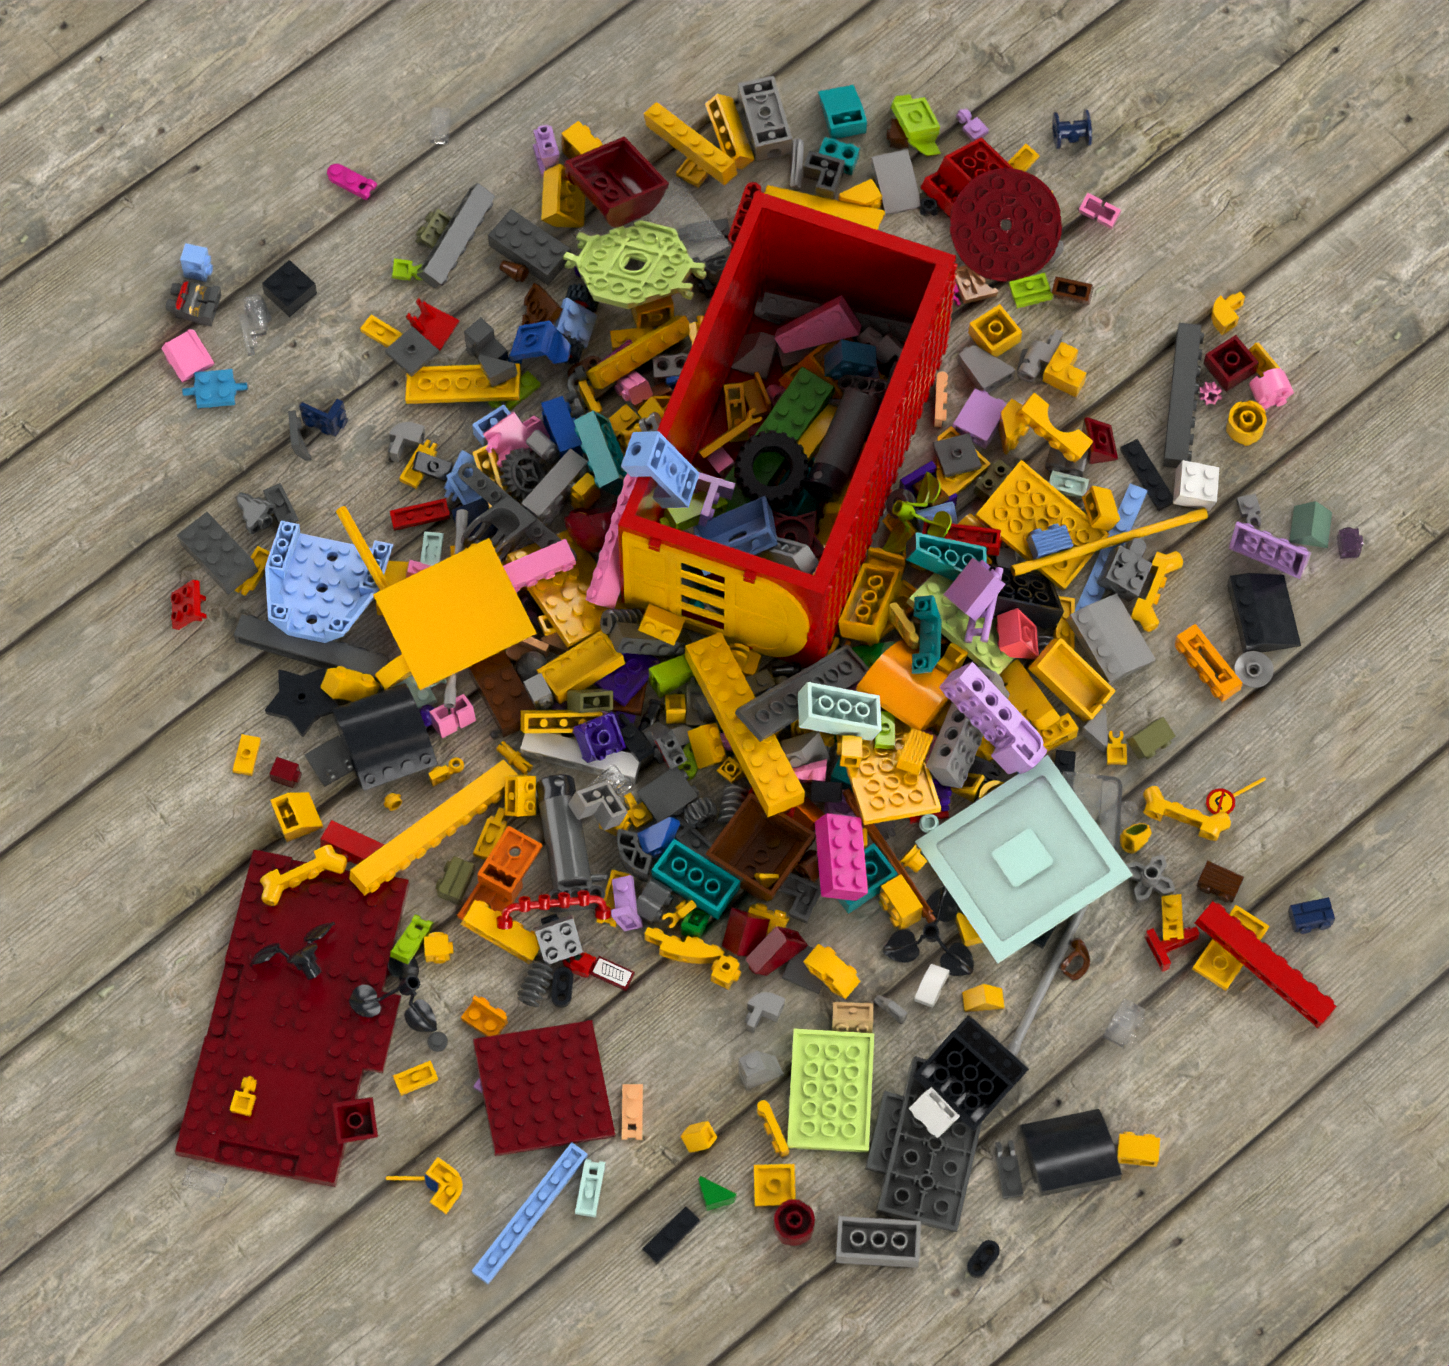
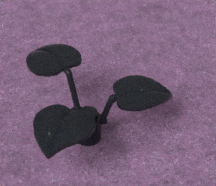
M943 886L932 893L926 901L933 911L936 921L924 926L923 935L917 941L915 935L909 930L896 931L883 948V953L894 961L908 963L919 956L920 950L917 945L923 939H926L928 942L937 941L946 952L940 958L941 967L949 970V975L951 976L971 975L974 969V960L970 950L964 944L958 942L953 943L948 949L939 938L940 932L937 927L939 920L949 922L955 918L958 912L957 903L947 888Z
M335 922L321 924L311 929L304 936V941H308V945H305L291 955H288L283 949L279 948V943H272L263 947L255 954L250 962V966L263 963L272 958L276 953H281L287 958L288 963H292L298 970H302L308 980L315 978L321 973V969L316 963L317 958L314 954L318 945L313 942L323 937L335 925Z
M390 957L387 963L388 971L391 976L399 977L400 981L399 986L394 990L377 998V993L371 986L360 985L353 990L349 998V1005L354 1012L363 1017H374L381 1011L378 1001L398 991L405 996L411 995L409 1000L410 1007L405 1011V1021L408 1026L418 1032H435L437 1030L436 1018L430 1005L422 999H417L413 1003L414 997L417 995L415 991L420 987V980L417 977L419 966L415 957L412 958L409 964Z

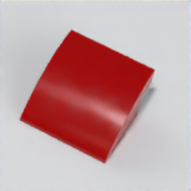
M980 137L944 156L938 171L925 177L920 188L930 198H933L937 205L950 217L958 194L973 178L990 170L1013 167Z

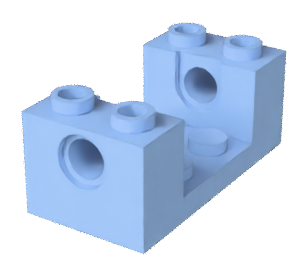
M659 431L633 432L621 465L631 477L651 476L658 483L652 498L662 508L689 507L700 473Z

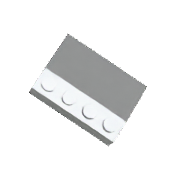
M1118 594L1087 605L1070 614L1066 620L1094 669L1109 685L1156 660Z

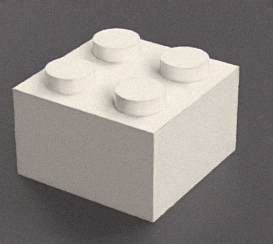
M1182 460L1175 471L1173 504L1196 509L1205 508L1207 511H1210L1217 503L1219 467Z

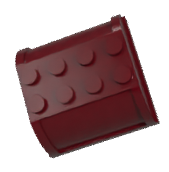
M625 136L571 158L564 163L567 180L575 185L602 213L606 222L615 228L648 215L659 204L669 186L665 178Z

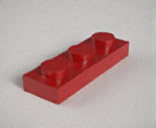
M446 498L389 511L394 531L450 518Z

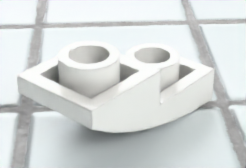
M931 964L918 988L914 1001L933 1008L941 995V988L949 977V970Z

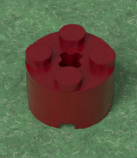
M798 1199L783 1202L774 1215L773 1228L777 1238L785 1245L798 1246L804 1244L812 1237L815 1226V1215L812 1208ZM791 1220H795L797 1225H793Z

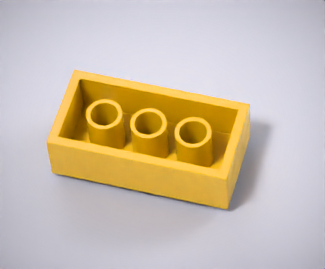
M863 563L838 622L841 637L878 644L889 618V604L895 603L902 587L900 570Z

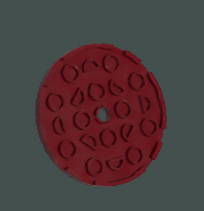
M999 168L984 172L964 186L953 204L949 223L953 247L963 263L984 278L1007 282L1029 277L1042 269L1055 253L1062 233L1061 210L1049 187L1042 180L1028 172L1014 168ZM1007 219L1010 221L1011 226L1008 230L1001 228L1002 220Z

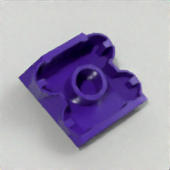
M613 712L575 726L573 729L582 759L586 763L601 761L607 755L618 753L626 748Z

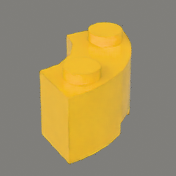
M337 666V668L327 669L320 688L333 699L340 698L353 702L376 694L380 683L374 680V677L370 674H363L346 669L343 666Z
M818 944L803 961L811 974L819 978L831 992L844 999L860 983L859 978L856 976L857 971L852 966H847L838 958L836 952L829 946L825 948Z

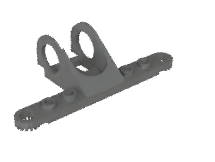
M464 463L461 465L458 471L460 479L493 506L478 516L463 533L461 543L466 548L473 542L476 544L480 543L479 538L491 524L499 529L491 539L493 547L505 535L507 536L495 549L496 553H498L503 546L508 544L504 552L499 556L501 563L504 562L507 555L516 548L526 535L542 549L562 541L474 464ZM472 468L473 475L469 478L464 477L465 469ZM483 522L479 530L469 538L472 530L479 523ZM570 547V549H571V551H572V553H573V555H574L575 561H577V554H576V552Z

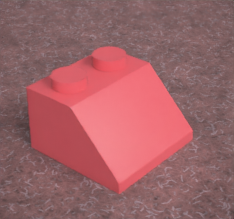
M1018 608L997 615L998 624H996V629L999 634V649L1009 657L1035 660L1039 656L1036 625Z

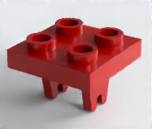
M193 579L171 593L172 629L180 630L193 621L201 622L202 619L207 618V614L200 611V604L202 601H206V596L200 594V581Z

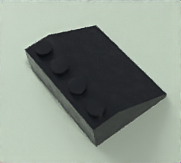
M988 564L990 571L992 569L995 570L996 567L1003 568L1001 581L1005 583V586L998 593L993 618L1018 608L1036 626L1043 629H1056L1064 610L1053 582L1044 575L1030 572L1014 577L1011 573V568Z
M1244 573L1229 577L1227 587L1243 653L1249 651L1262 653L1301 646L1284 575Z

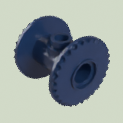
M1087 109L1083 111V120H1073V124L1070 121L1060 122L1058 113H1053L1052 130L1056 149L1061 148V139H1067L1068 143H1075L1079 141L1080 137H1085L1086 145L1091 146L1092 124L1090 113Z

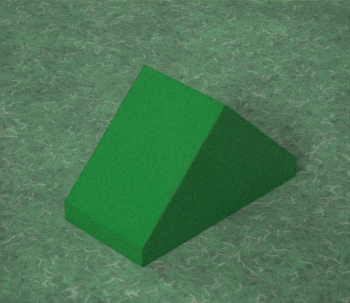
M694 908L687 914L681 924V935L692 938L695 936L701 939L711 915Z
M699 1176L698 1186L707 1211L735 1203L736 1193Z

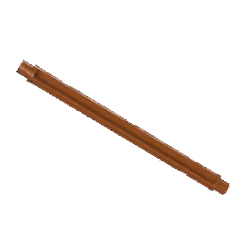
M850 788L842 792L846 798L845 801L856 817L861 818L855 796ZM862 821V826L867 829V833L873 843H875L898 873L897 876L902 874L922 904L923 919L925 918L928 923L936 921L933 911L875 824L864 825Z

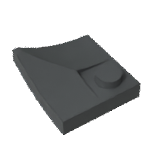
M296 410L288 411L291 447L295 454L303 460H312L299 430L302 428L301 417H297Z

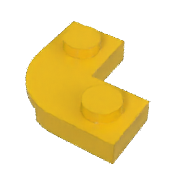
M437 1157L425 1173L441 1185L430 1200V1204L447 1215L462 1193V1179L453 1167Z

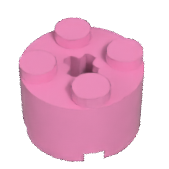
M1281 368L1263 372V377L1259 379L1257 376L1249 383L1256 402L1264 410L1273 405L1280 407L1286 404V399L1294 393L1286 373Z

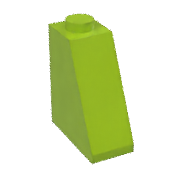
M685 654L649 668V684L659 698L690 681V677H695L685 659Z

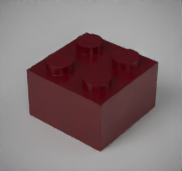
M1235 335L1206 353L1203 365L1227 392L1257 372L1259 362L1238 336Z

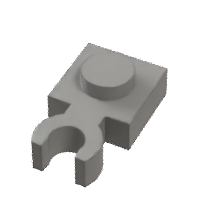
M1256 494L1237 497L1236 502L1241 518L1247 517L1246 523L1251 524V521H1256L1257 526L1260 527L1261 518L1256 514H1260L1261 510Z

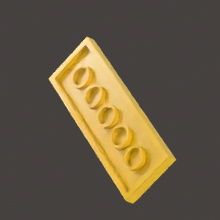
M520 363L515 364L518 372L517 376L493 388L480 365L424 366L412 377L407 373L405 401L406 404L520 400L521 365Z

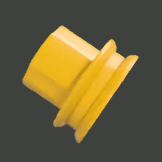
M916 844L899 860L903 864V868L908 866L915 873L927 862V859L919 853L921 848H917Z

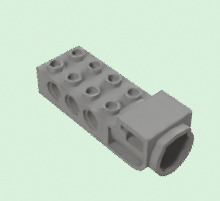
M978 667L1008 699L1010 693L1004 687L1002 677L995 671ZM953 702L926 767L941 785L962 788L964 781L968 777L971 764L974 762L977 749L981 745L983 734L977 727L971 724L970 720L964 713L958 710Z

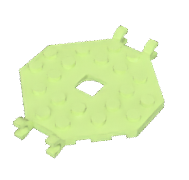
M642 220L634 222L633 226L627 228L622 226L609 230V234L599 236V234L588 236L579 232L576 236V239L580 240L577 246L583 249L579 256L566 252L563 256V259L567 260L565 268L572 269L574 266L577 267L594 301L625 309H631L676 293H681L684 298L691 300L694 296V292L691 291L693 284L685 283L689 275L693 273L702 280L707 275V272L703 271L706 264L693 262L674 228ZM630 259L645 262V265L640 270L630 271L625 269Z

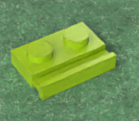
M1045 273L1009 282L1008 286L1017 309L1053 299Z

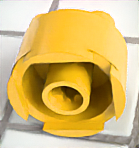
M1249 400L1248 402L1240 401L1233 405L1226 424V432L1231 439L1245 446H1250L1252 443L1257 442L1262 437L1267 423L1264 408L1259 403Z

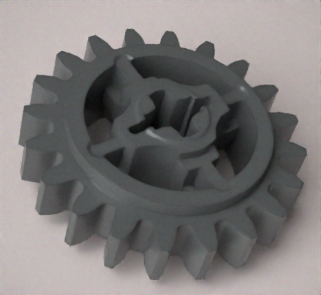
M519 448L510 451V454L505 455L506 460L502 461L505 467L500 468L504 472V475H501L500 478L505 480L502 486L507 485L506 493L512 492L511 497H517L518 501L525 500L542 481L544 475L547 474V471L542 469L545 464H540L541 457L535 458L536 452L530 453L529 448ZM519 461H523L522 465H517ZM528 484L530 486L528 489L524 488V485Z

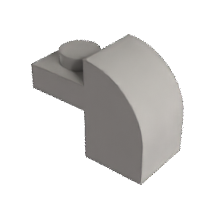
M402 422L391 429L389 433L391 443L388 448L391 461L399 462L405 446L416 450L419 444H422L426 435L425 426L413 422Z
M770 992L754 995L747 1004V1010H749L745 1019L747 1031L754 1033L762 1016L777 1022L785 1006V998Z

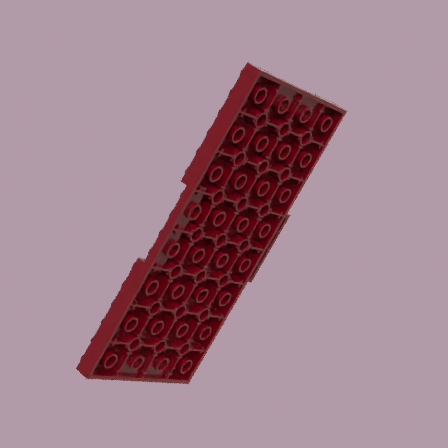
M253 849L224 960L225 966L207 1035L204 1037L175 1153L176 1156L336 1187L346 1143L337 1144L332 1103L358 1098L364 1070L378 1073L384 1072L402 997L401 995L392 994L378 1001L381 1011L374 1017H363L354 1012L349 1005V998L353 990L360 985L371 986L376 991L377 998L387 993L384 992L389 972L387 963L390 959L391 951L396 944L410 883L408 879L393 877L390 881L381 883L375 892H369L364 896L349 879V870H345L341 874L324 870L315 878H307L301 881L298 886L283 890L278 905L270 906L261 899L264 887L260 879L273 870L278 869L280 875L307 862L293 860L290 856ZM335 922V925L323 937L313 942L318 945L314 954L317 958L316 963L321 969V973L315 978L308 980L303 971L298 970L294 964L288 963L287 958L281 953H276L272 958L263 963L250 966V962L255 954L263 947L272 943H279V948L283 949L288 955H291L305 945H308V941H304V936L311 929L321 924ZM248 1076L257 1080L255 1091H250L249 1093L256 1096L251 1116L230 1111L235 1091H244L241 1089L244 1077L248 1078Z

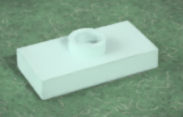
M424 531L421 563L432 566L441 561L444 533Z

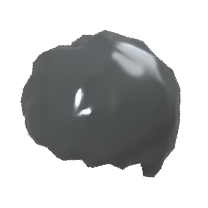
M533 650L521 655L518 659L516 672L523 685V681L537 675V670L549 663L544 654Z

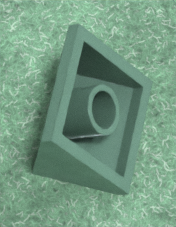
M1316 501L1294 506L1289 542L1328 548L1332 512Z

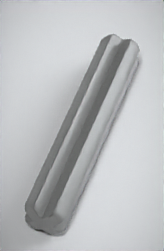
M801 138L793 140L790 188L793 190L801 188L804 141Z

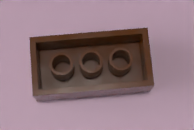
M500 651L468 667L469 674L503 738L521 730V710H536L505 651Z

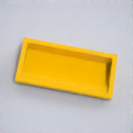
M600 630L539 668L537 673L542 674L552 695L559 704L567 701L568 690L586 689L624 665L625 661L622 653L615 651L611 640Z

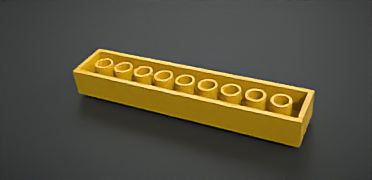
M719 632L686 645L685 659L767 817L803 804L805 791L775 734L760 742L735 714L739 707L755 699V696L722 633Z

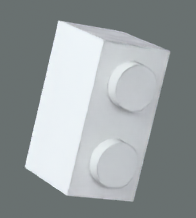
M932 1087L923 1093L909 1108L913 1116L920 1120L927 1127V1130L937 1138L960 1117Z

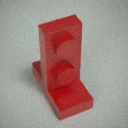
M1197 926L1193 928L1186 927L1184 928V939L1176 937L1164 940L1162 938L1160 942L1154 928L1146 931L1144 938L1163 972L1168 970L1171 965L1167 953L1198 940L1200 932Z

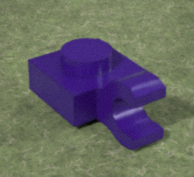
M932 779L941 805V811L950 810L948 804L951 803L949 798L952 794L951 788L941 785L937 779Z

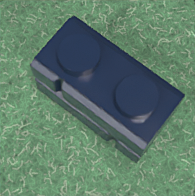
M1329 897L1293 904L1288 909L1294 933L1300 931V934H1306L1314 928L1325 930L1330 928L1335 921Z

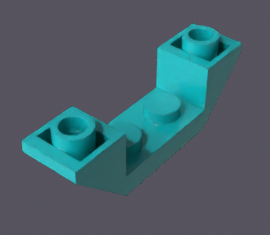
M933 595L914 597V616L921 621L920 648L918 654H912V674L931 673L940 659L942 620Z

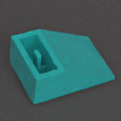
M854 84L818 91L830 138L838 139L866 133L867 120Z

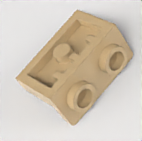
M833 1002L832 1031L873 1033V1003Z

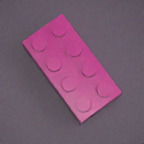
M827 813L815 821L821 897L857 901L868 893L862 820L859 817Z

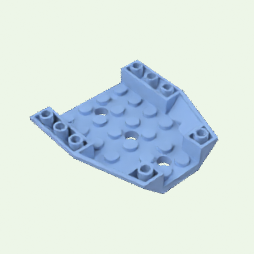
M286 521L280 522L265 566L268 620L289 636L322 643L343 637L374 599L373 594L379 592L378 586L354 544L300 533V524ZM374 540L373 547L369 549L383 574H385L393 544ZM330 556H335L338 558L335 561L328 560ZM320 587H325L327 591L321 593L318 592L317 589ZM315 619L317 620V622L314 624L307 623V620Z

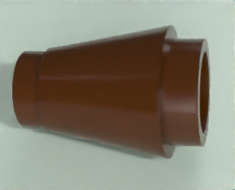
M503 260L499 267L501 271L516 282H524L529 272L525 265Z

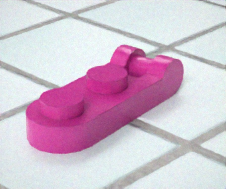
M332 164L327 169V177L332 183L364 200H367L371 190L377 187V183L374 180L367 179L341 164Z

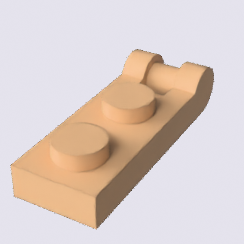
M943 371L937 374L934 416V427L942 428V421H946L947 410L943 409V404H947V392H944V389L947 387L948 374Z
M623 1084L622 1140H628V1138L642 1140L643 1084ZM628 1126H636V1130H628Z

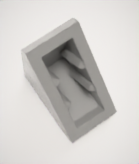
M1101 709L1082 730V735L1101 752H1106L1108 746L1106 709Z

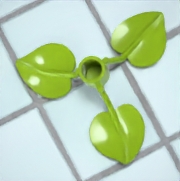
M926 472L917 496V503L903 502L901 500L894 503L892 513L899 516L898 520L902 522L893 528L887 543L882 548L884 551L899 553L906 549V542L912 535L909 532L910 526L905 520H911L913 517L931 525L927 535L944 538L950 529L952 519L945 511L937 512L933 521L915 513L913 506L927 507L928 503H933L940 493V482L929 472Z

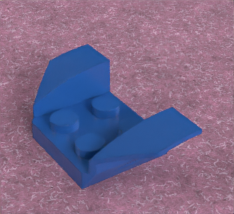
M551 321L522 325L518 327L511 353L508 356V362L520 363L522 365L523 359L544 355L553 364L568 362L571 345Z

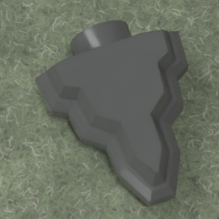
M241 492L236 497L237 503L243 511L242 518L246 522L245 528L248 532L254 534L260 529L268 528L273 522L271 516L275 511V504L268 499L253 498L250 494Z

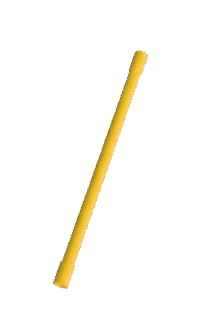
M1200 508L1181 516L1038 559L1011 565V573L1015 577L1041 567L1128 542L1134 538H1141L1187 523L1201 521L1208 518V513L1205 508Z

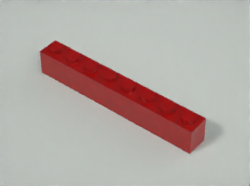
M1212 901L1194 922V924L1316 1028L1337 1007L1331 997L1323 995L1318 991L1319 989L1314 983L1304 979L1303 974L1299 970L1291 968L1284 957L1277 956L1267 943H1262L1256 938L1257 936L1252 930L1244 928L1240 920L1235 916H1230L1220 903Z

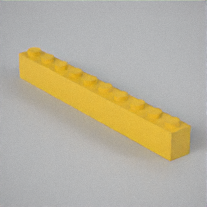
M503 759L352 868L349 879L364 896L369 892H375L381 883L390 881L399 870L408 868L414 859L422 858L428 849L437 847L443 838L452 836L457 831V828L461 825H467L476 814H482L490 804L499 802L505 794V776L518 774Z

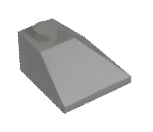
M764 332L744 335L731 368L753 376L755 372H759L760 377L767 380L777 355V346H779L774 339L775 336Z
M812 731L781 741L782 749L792 768L827 759V762L831 761L819 731Z

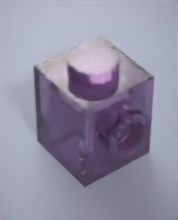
M1346 527L1339 530L1337 543L1340 559L1357 558L1360 556L1363 547V536L1359 535L1358 528Z

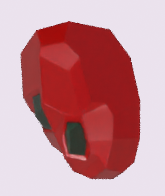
M584 952L563 959L562 962L572 973L588 978L596 962V957Z

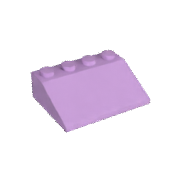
M1236 522L1229 549L1298 579L1301 578L1311 555V552L1303 546L1293 545L1284 538L1279 539L1272 536L1268 531L1258 530L1253 525Z

